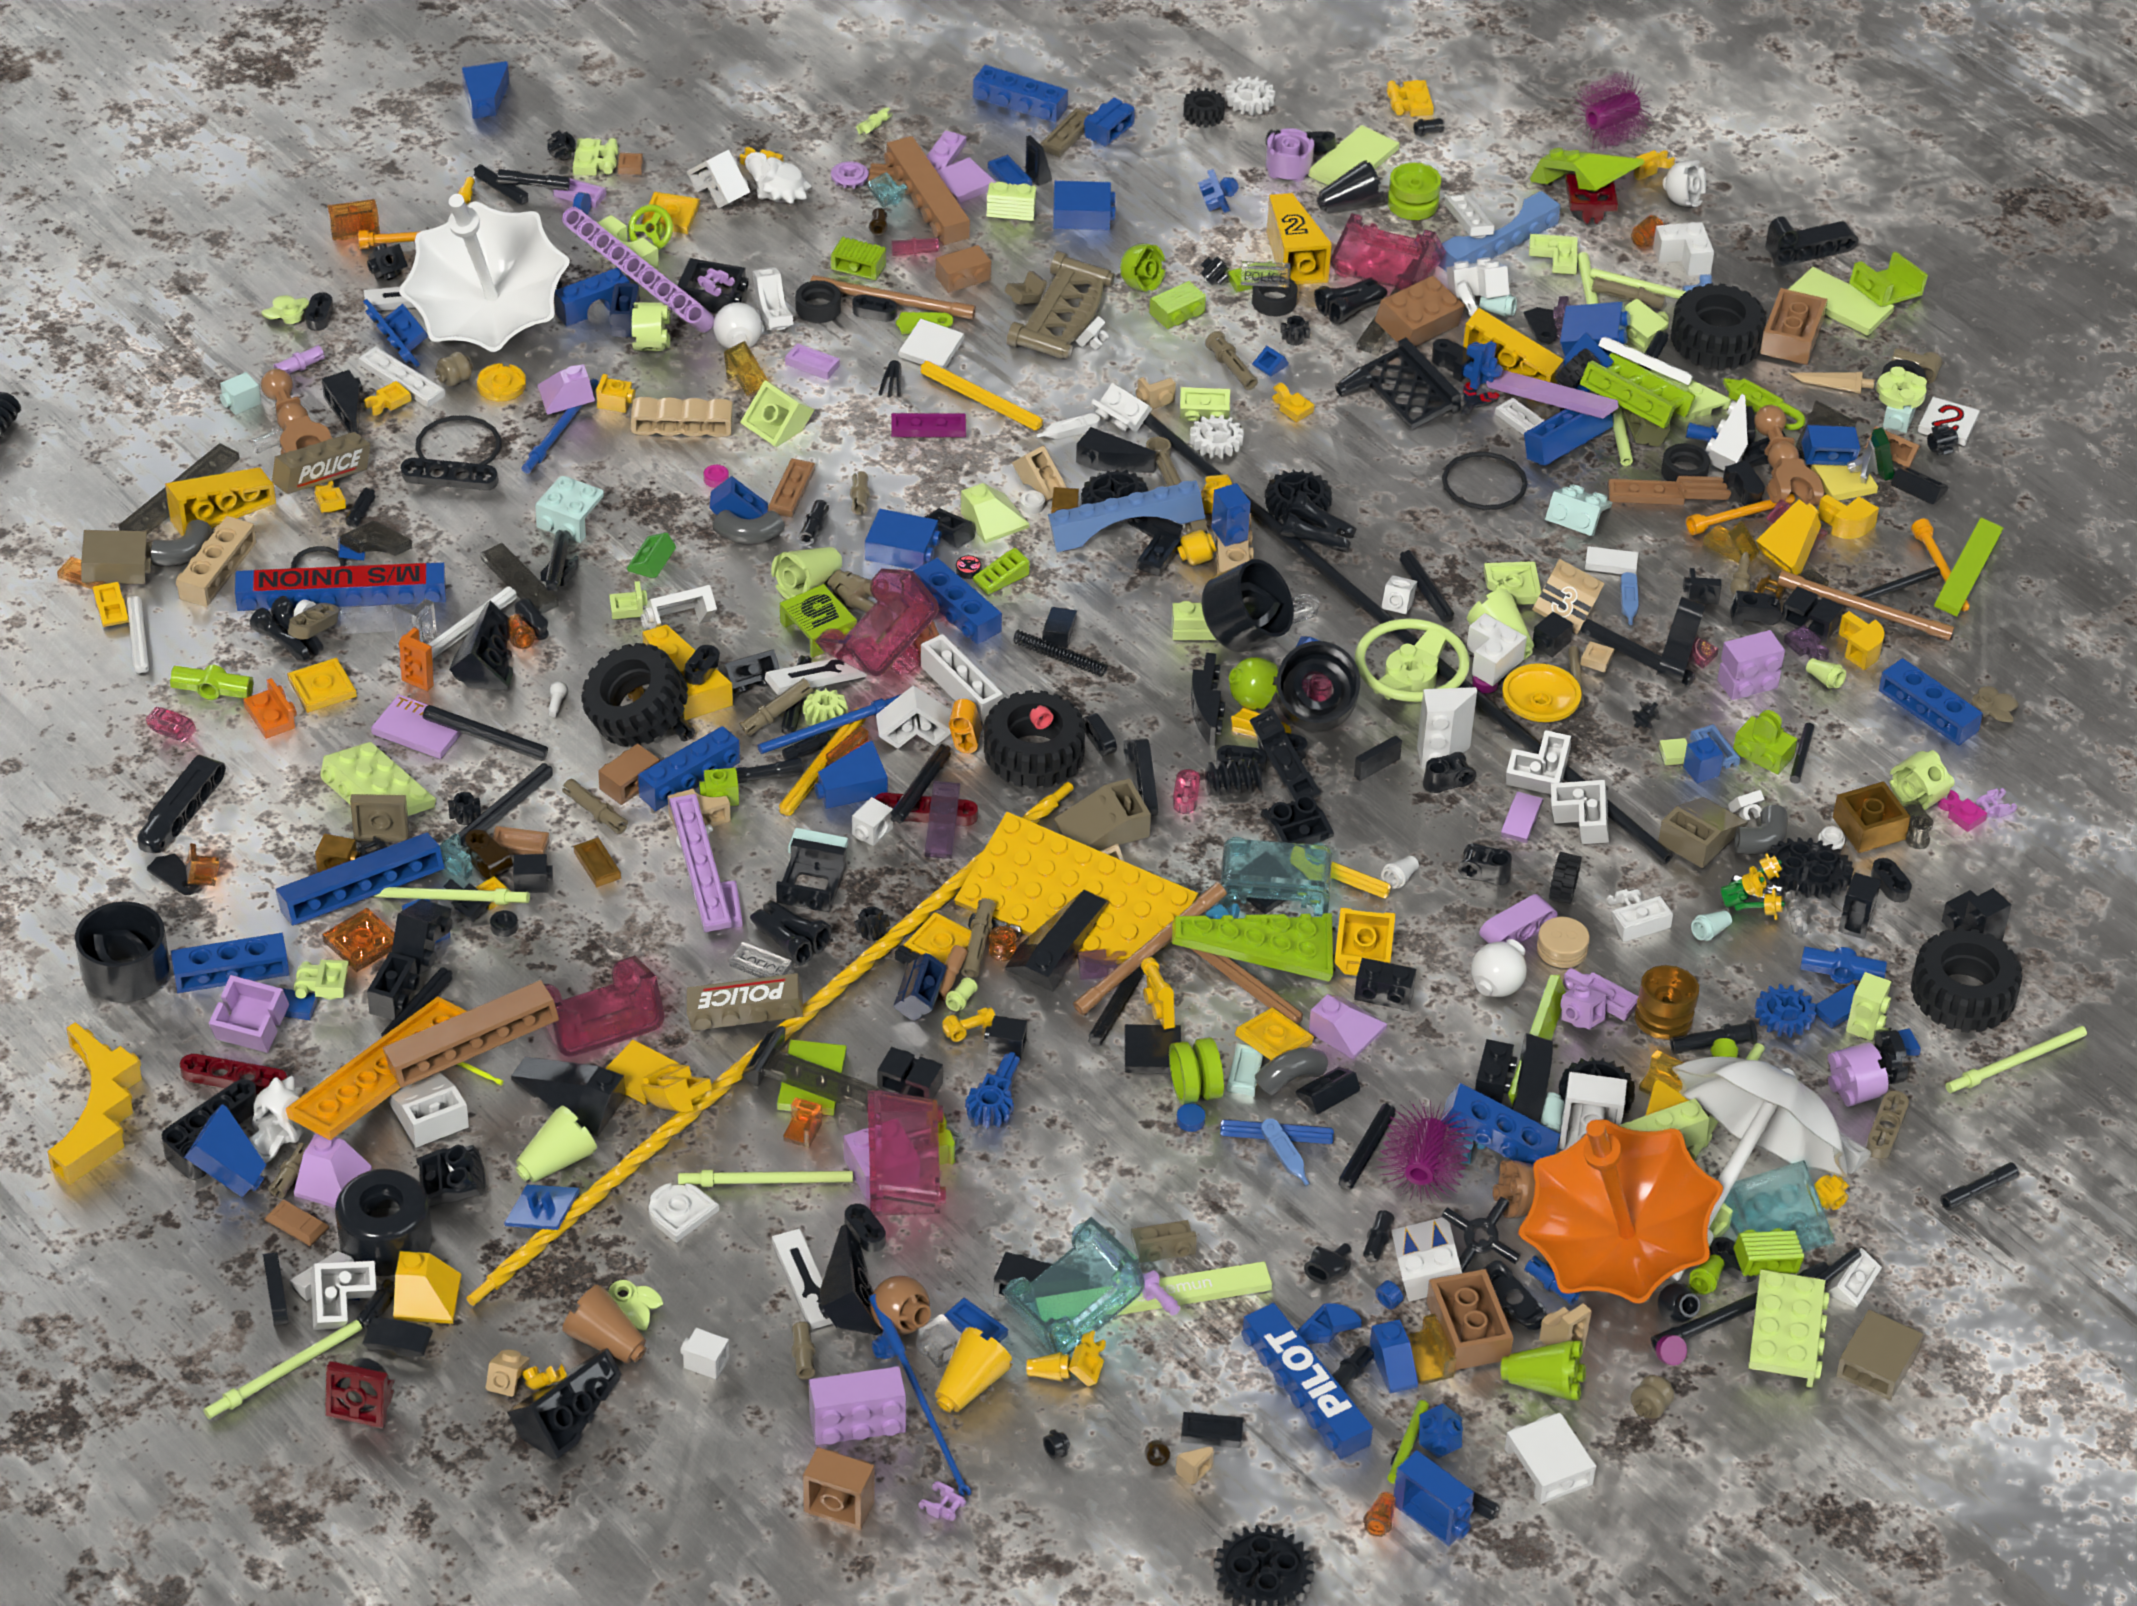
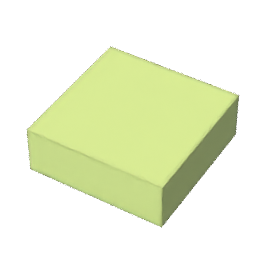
M1686 738L1660 740L1659 749L1665 765L1684 764L1687 747Z

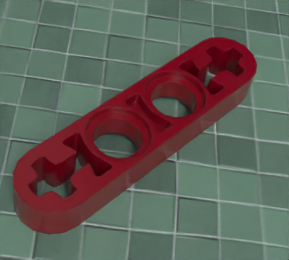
M880 793L874 799L893 809L903 794ZM921 796L915 805L919 809L911 811L904 821L971 826L977 822L978 806L975 802L966 799ZM943 808L946 811L944 813H935L932 810Z
M188 1054L180 1060L179 1064L181 1076L184 1080L220 1088L228 1087L246 1074L254 1075L255 1078L251 1081L256 1085L258 1095L270 1085L274 1078L277 1077L281 1081L287 1078V1074L278 1068L201 1054ZM219 1069H224L228 1071L227 1074L223 1076L213 1075V1073Z

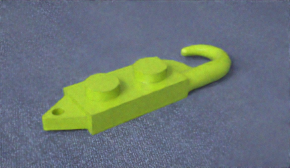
M1745 378L1742 380L1723 379V384L1729 392V398L1737 402L1741 394L1745 395L1746 406H1752L1755 412L1766 405L1778 406L1786 415L1797 421L1795 424H1786L1785 429L1798 430L1804 426L1805 417L1803 413L1785 403L1782 398Z

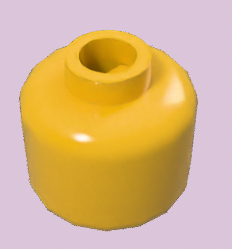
M1202 529L1183 535L1181 537L1182 546L1177 547L1182 562L1187 560L1193 567L1211 561L1214 556L1213 553L1217 552L1210 532L1206 534Z

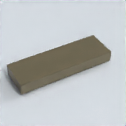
M1075 108L1040 143L1044 148V152L1060 158L1085 133L1084 120L1091 113Z

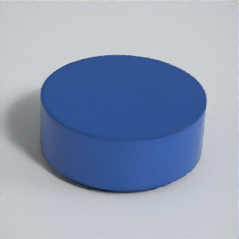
M578 192L574 197L573 207L579 208L586 215H588L591 208V197L589 193Z
M1185 1104L1177 1111V1125L1187 1132L1198 1131L1205 1124V1111L1199 1105Z

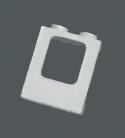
M707 585L650 599L643 610V614H641L643 628L650 630L659 627L661 624L660 616L695 608L699 624L709 622L717 611L711 586Z

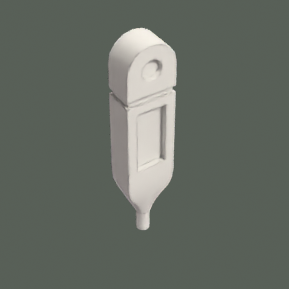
M1090 413L1055 422L1043 433L1036 434V438L1049 437L1058 440L1086 433L1090 427L1099 428L1100 417L1097 414Z

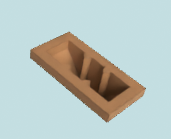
M1884 430L1890 443L1892 461L1910 468L1920 445Z

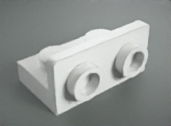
M1114 383L1110 385L1100 401L1093 399L1091 402L1097 408L1095 413L1105 420L1111 417L1115 420L1113 424L1123 431L1130 429L1135 433L1152 410L1148 404Z

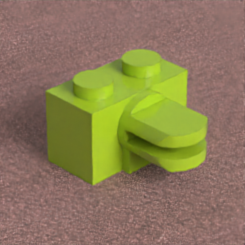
M1764 710L1757 718L1751 716L1737 731L1733 749L1739 756L1779 775L1794 758L1798 738L1784 732V728L1781 727L1782 719L1777 713L1771 710Z

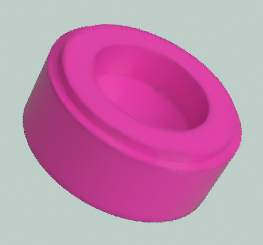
M717 464L708 466L703 473L704 483L712 488H716L729 478L728 469Z

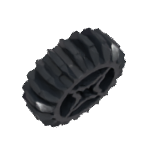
M1118 469L1115 472L1107 470V473H1098L1097 477L1092 476L1089 481L1084 482L1081 502L1082 505L1099 503L1109 498L1129 496L1135 492H1147L1148 487L1143 481V477H1137L1136 473L1129 474L1128 470L1124 472H1119ZM1128 518L1118 522H1120L1121 524H1123V521L1126 520L1132 522L1133 518Z
M1292 469L1290 473L1283 471L1282 475L1275 474L1274 479L1269 480L1265 490V504L1269 513L1274 515L1275 519H1282L1284 522L1291 502L1298 490L1305 492L1317 506L1326 512L1330 511L1333 499L1332 491L1328 481L1322 480L1321 475L1314 476L1313 471L1306 473L1303 469L1301 472H1296Z
M1592 1056L1589 1061L1581 1058L1578 1064L1572 1062L1569 1068L1565 1069L1562 1073L1561 1080H1559L1558 1094L1564 1103L1569 1072L1627 1080L1623 1116L1631 1110L1635 1099L1634 1081H1631V1073H1625L1624 1066L1616 1067L1615 1060L1608 1063L1605 1062L1604 1057L1600 1061L1595 1060Z

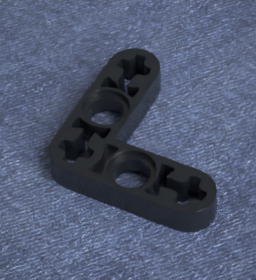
M1147 738L1124 740V758L1127 764H1135L1138 793L1151 816H1157L1158 802L1149 740Z

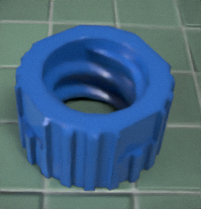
M1386 1280L1376 1288L1377 1299L1387 1309H1394L1404 1299L1401 1290L1392 1281Z

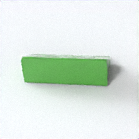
M668 533L648 536L626 569L635 574L656 578L676 549V545Z

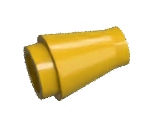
M1062 1352L1027 1359V1376L1061 1382L1064 1379H1070L1071 1371L1068 1369L1071 1362L1070 1355H1063Z

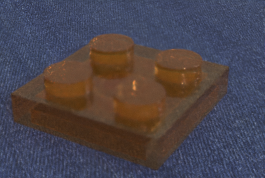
M365 908L326 931L322 936L323 942L341 959L349 961V966L355 972H358L392 951L395 932L370 909Z

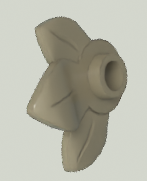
M1991 686L1980 688L1978 694H1975L1971 699L1972 705L1983 712L1982 717H1989L1991 715L1998 721L2008 723L2014 721L2010 712L2019 705L2018 701L2011 695L1999 694L1998 690Z

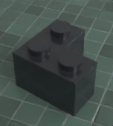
M1994 888L1978 896L1969 890L1946 902L1942 922L1951 931H1955L1956 928H1964L1965 931L1977 929L1980 930L1979 933H1990L1995 936L1996 940L2003 941L2012 904Z
M421 899L399 912L391 952L416 958L417 974L419 975L431 968L436 960L435 942L451 930L452 918L450 916L452 908Z

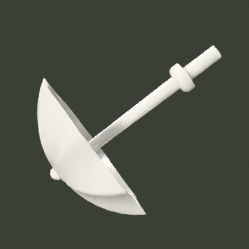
M453 194L450 196L449 205L452 213L449 216L448 222L439 227L421 231L416 235L415 261L409 276L401 285L399 293L418 309L425 321L428 337L431 341H467L480 345L488 351L496 352L511 337L523 329L552 320L554 317V292L561 275L569 266L570 260L549 241L542 228L540 215L537 212H502L476 201L466 206L462 195Z
M1733 1057L1700 1058L1672 1068L1683 1085L1679 1093L1688 1100L1696 1098L1704 1111L1715 1118L1730 1134L1741 1139L1717 1179L1723 1186V1193L1715 1204L1709 1219L1708 1246L1711 1245L1714 1239V1234L1709 1228L1755 1145L1782 1158L1800 1170H1822L1842 1177H1848L1842 1141L1834 1116L1821 1098L1795 1077L1792 1069H1779L1763 1061ZM1686 1269L1675 1273L1668 1279L1675 1283L1679 1282Z

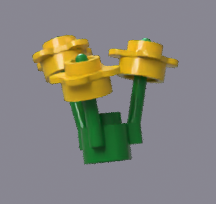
M1766 853V857L1759 860L1762 866L1761 869L1757 870L1754 866L1749 867L1750 873L1743 875L1737 881L1730 882L1727 886L1721 887V895L1727 908L1734 906L1736 911L1748 908H1764L1766 916L1774 915V919L1778 920V912H1783L1785 903L1782 896L1777 895L1776 888L1772 889L1771 894L1764 895V902H1744V900L1748 899V894H1756L1758 898L1763 896L1762 891L1766 888L1764 873H1766L1769 880L1774 877H1780L1778 872L1782 870L1780 866L1781 861L1777 860L1775 856L1770 858Z

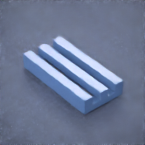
M1714 724L1691 731L1690 739L1693 742L1709 737L1707 733L1711 735L1715 740L1714 743L1727 756L1726 758L1723 755L1721 768L1724 766L1725 769H1728L1732 763L1734 766L1740 764V757Z

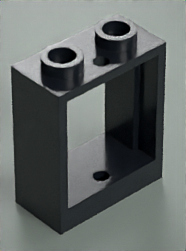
M690 258L677 286L709 312L718 313L721 308L730 303H742V294L748 290L749 278H746L745 267ZM712 268L716 271L722 270L726 272L729 279L731 277L734 278L735 283L732 286L719 282L715 283V285L730 287L732 290L730 294L721 293L719 296H714L705 290L695 289L698 283L697 278L699 276L705 277L707 270Z

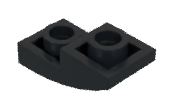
M372 1318L364 1337L363 1345L368 1350H394L398 1356H424L433 1330L424 1325L402 1320Z

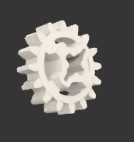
M1247 76L1246 79L1239 77L1238 82L1232 80L1231 84L1226 86L1225 101H1227L1228 107L1233 106V111L1241 110V114L1249 112L1250 115L1256 112L1262 114V109L1269 111V107L1274 105L1275 90H1273V85H1267V80L1261 82L1259 77H1256L1254 80L1250 76Z
M1210 415V419L1201 417V422L1195 421L1194 427L1190 428V444L1194 445L1193 449L1195 451L1201 450L1200 455L1202 456L1207 453L1210 458L1218 455L1220 459H1223V454L1231 457L1233 451L1239 452L1240 446H1243L1244 430L1240 428L1239 422L1233 423V418L1226 420L1224 415H1220L1219 418Z

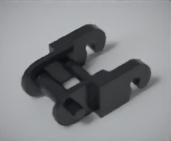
M373 836V841L363 845L361 842H357V851L360 852V857L387 847L385 842L376 836ZM374 846L377 848L370 852L366 851V849H369Z

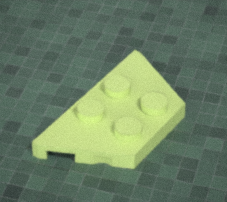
M1653 369L1651 370L1656 375L1695 395V400L1688 416L1682 417L1675 412L1672 414V416L1684 422L1695 419L1698 416L1709 415L1712 409L1722 407L1724 410L1728 409L1731 404L1730 398L1693 380L1687 385Z

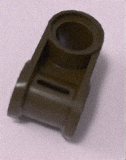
M476 829L466 834L465 843L468 846L465 853L466 860L486 880L494 876L496 877L513 867V860L509 852L490 837L487 832Z

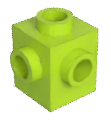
M736 768L704 770V781L699 782L700 795L706 797L727 796L730 806H739Z

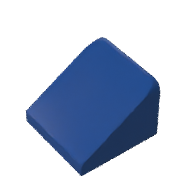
M1267 345L1252 363L1254 367L1270 377L1289 364L1283 355Z

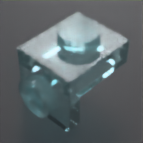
M887 172L869 181L867 184V188L883 208L890 204L896 205L904 198L903 194L907 189L905 184L898 187Z
M454 833L440 845L444 868L451 875H456L466 881L472 875L471 855L461 850L460 835Z

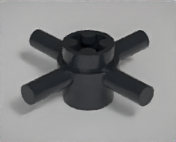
M1500 1197L1486 1218H1476L1468 1221L1448 1207L1442 1213L1441 1217L1464 1231V1241L1467 1247L1459 1257L1462 1273L1476 1253L1485 1254L1493 1250L1514 1265L1520 1259L1521 1255L1498 1239L1496 1223L1510 1204L1507 1199ZM1483 1228V1231L1492 1236L1488 1240L1480 1239L1479 1243L1473 1240L1476 1229Z

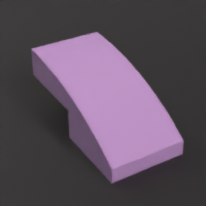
M1517 792L1504 822L1501 836L1527 843L1533 825L1536 824L1543 798Z

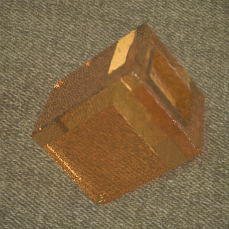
M190 843L186 862L187 884L215 886L219 868V857L199 856L196 854V844Z
M795 1097L791 1104V1122L783 1135V1140L810 1148L822 1125V1105Z

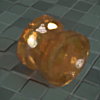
M1000 926L991 930L989 934V954L994 960L1008 961L1016 950V933L1013 929Z

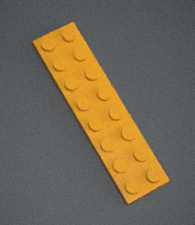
M439 996L288 1106L286 1108L288 1118L324 1138L332 1140L400 1089L399 1084L388 1067L383 1047L467 1011Z

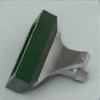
M1883 427L1873 429L1871 440H1869L1864 455L1847 463L1850 473L1861 471L1860 479L1862 483L1866 484L1871 472H1874L1876 475L1879 474L1885 481L1893 479L1894 468L1891 448Z

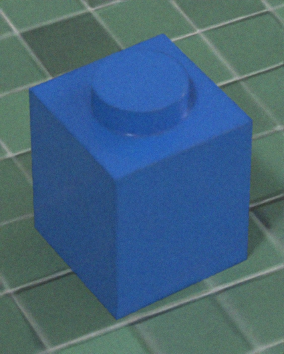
M1710 737L1687 744L1683 767L1697 784L1719 777L1723 752Z

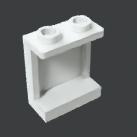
M1560 1412L1551 1416H1543L1536 1422L1525 1426H1517L1507 1432L1505 1451L1507 1454L1515 1453L1535 1483L1534 1497L1539 1504L1593 1485L1596 1465Z

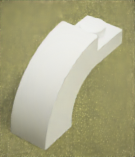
M775 267L753 270L755 293L765 330H782L793 325V315L787 308L784 299L781 274Z

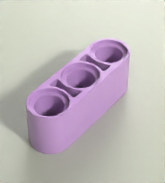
M1534 894L1487 920L1481 927L1479 934L1488 944L1492 942L1506 943L1508 939H1513L1521 944L1537 935L1542 924L1551 918L1557 917L1558 914L1538 894Z

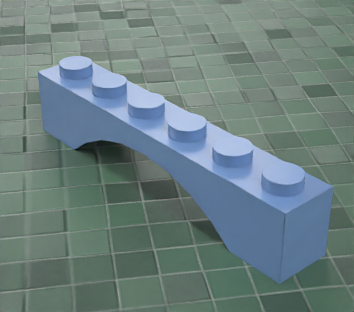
M1540 191L1526 198L1522 209L1514 220L1504 227L1495 230L1494 234L1486 235L1484 238L1454 236L1439 244L1437 247L1436 265L1447 272V267L1454 266V262L1468 261L1469 264L1477 263L1479 258L1492 259L1503 254L1505 251L1530 239V234H1539L1558 224L1561 205Z
M1196 480L1183 481L1169 487H1157L1154 490L1142 493L1135 492L1125 497L1109 498L1099 503L1083 504L1080 507L1068 510L1060 509L1055 513L1048 514L1056 552L1082 547L1089 538L1101 529L1128 518L1141 516L1160 517L1179 524L1205 519L1202 496Z

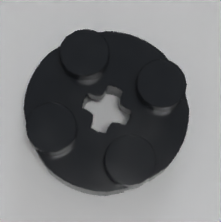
M1891 1027L1879 1029L1875 1033V1044L1873 1045L1882 1057V1059L1877 1060L1880 1069L1886 1068L1888 1084L1902 1083L1906 1080L1908 1074V1066L1903 1067L1902 1058L1907 1057L1903 1040L1897 1030L1891 1031Z

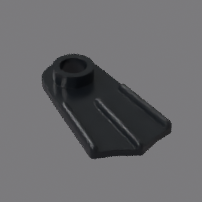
M1536 307L1524 311V317L1530 329L1541 344H1551L1557 339L1553 309Z
M1141 516L1140 518L1134 517L1132 522L1127 520L1131 526L1152 538L1158 530L1180 538L1183 528L1179 523L1160 517Z
M175 853L156 857L147 866L149 873L183 895H192L200 888L199 879Z

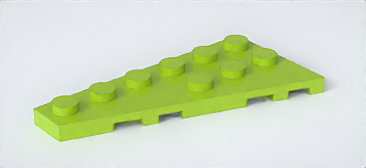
M1323 913L1322 917H1311L1310 914H1300L1299 917H1287L1285 914L1245 915L1244 918L1235 919L1232 915H1223L1221 919H1210L1207 916H1176L1172 923V944L1328 982L1333 976L1332 913Z

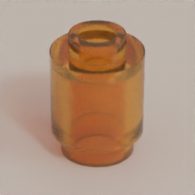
M1654 215L1646 217L1633 228L1631 233L1633 243L1638 247H1647L1654 242L1656 226L1664 225L1662 220Z

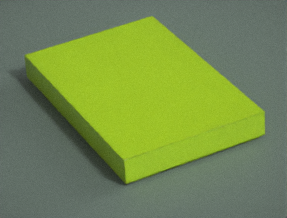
M790 1040L777 1110L834 1116L847 1045Z

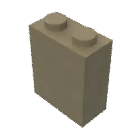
M84 530L81 558L82 583L119 582V584H145V575L151 574V558L147 557H151L152 542H147V531Z
M1868 1310L1840 1357L1836 1376L1891 1401L1919 1353L1923 1333L1896 1322L1883 1314Z

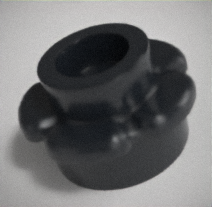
M1052 1429L1049 1435L1043 1438L1044 1449L1052 1459L1067 1456L1070 1442L1065 1433Z

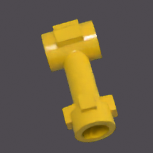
M985 1007L977 1010L978 1015L960 1021L957 1016L949 1015L942 1022L943 1032L952 1041L959 1042L966 1037V1030L980 1025L983 1029L986 1026H991L995 1013L991 1007Z

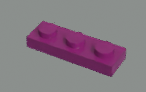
M891 413V437H966V413Z

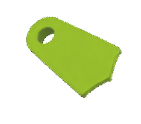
M901 312L895 322L901 334L906 335L911 334L920 319L949 328L953 324V317L948 313Z

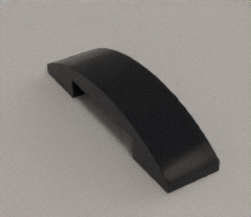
M1272 708L1250 719V724L1262 748L1293 801L1295 802L1296 798L1300 795H1311L1312 798L1320 796L1321 792L1310 772H1307L1274 709Z
M1526 1033L1519 1059L1522 1062L1511 1109L1539 1123L1550 1077L1553 1041Z

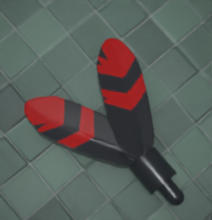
M1467 382L1463 387L1464 405L1461 407V415H1468L1473 408L1496 402L1500 395L1496 392L1476 395V390L1470 387V382Z

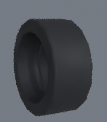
M1267 274L1262 276V280L1267 281H1261V277L1255 281L1252 290V305L1258 312L1267 316L1278 317L1287 315L1295 309L1298 287L1292 279L1281 275V277H1286L1281 278V281L1286 282H1280V274H1278L1279 276L1273 274L1272 279L1274 281L1278 279V281L1273 282L1271 280L1272 274H1270L1269 281ZM1278 292L1284 294L1285 297L1270 298L1263 294Z
M814 280L806 282L796 290L795 310L798 316L805 321L811 323L830 322L840 314L841 292L837 286L827 281ZM812 299H825L830 301L829 303L823 305H813L807 303V301Z
M1687 443L1675 444L1664 452L1661 474L1666 481H1676L1678 476L1708 477L1710 458L1706 451L1696 445ZM1688 462L1696 465L1698 468L1692 470L1676 467L1674 463Z

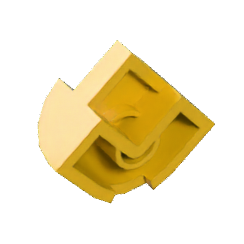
M669 1064L643 1078L644 1084L641 1085L647 1101L656 1107L684 1113L694 1111L692 1102L703 1097L702 1094L712 1090L710 1078L691 1076L689 1066Z

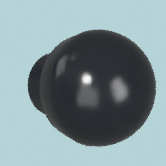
M1679 1282L1671 1283L1664 1287L1657 1300L1658 1309L1663 1318L1676 1324L1689 1321L1699 1313L1701 1308V1302L1695 1291L1688 1285Z

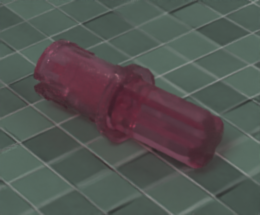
M912 237L911 240H891L892 256L914 254V256H917V253L939 251V241L937 238L916 239Z

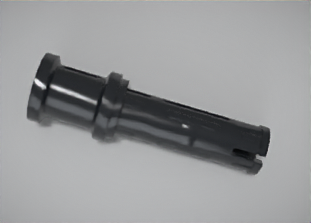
M1752 1019L1747 1020L1746 1023L1732 1026L1727 1023L1721 1026V1029L1670 1037V1047L1672 1053L1676 1055L1683 1052L1711 1048L1713 1042L1720 1038L1732 1039L1736 1045L1748 1042L1753 1045L1757 1043V1030Z

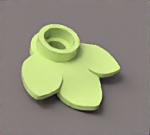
M288 295L278 296L273 299V307L265 309L261 313L262 316L268 319L281 318L286 324H294L303 319L302 314L304 309L308 307L309 300L304 297L295 300L292 296Z
M627 1280L614 1282L608 1291L635 1327L641 1331L648 1329L650 1309H657L663 1306L662 1298L654 1289L648 1286L636 1287ZM620 1290H626L629 1294L626 1297H620L617 1293Z

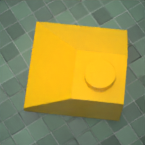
M400 1251L395 1275L393 1319L453 1324L461 1283V1273L430 1253Z

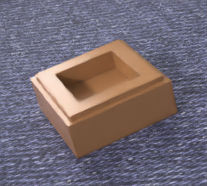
M619 153L618 174H642V153Z

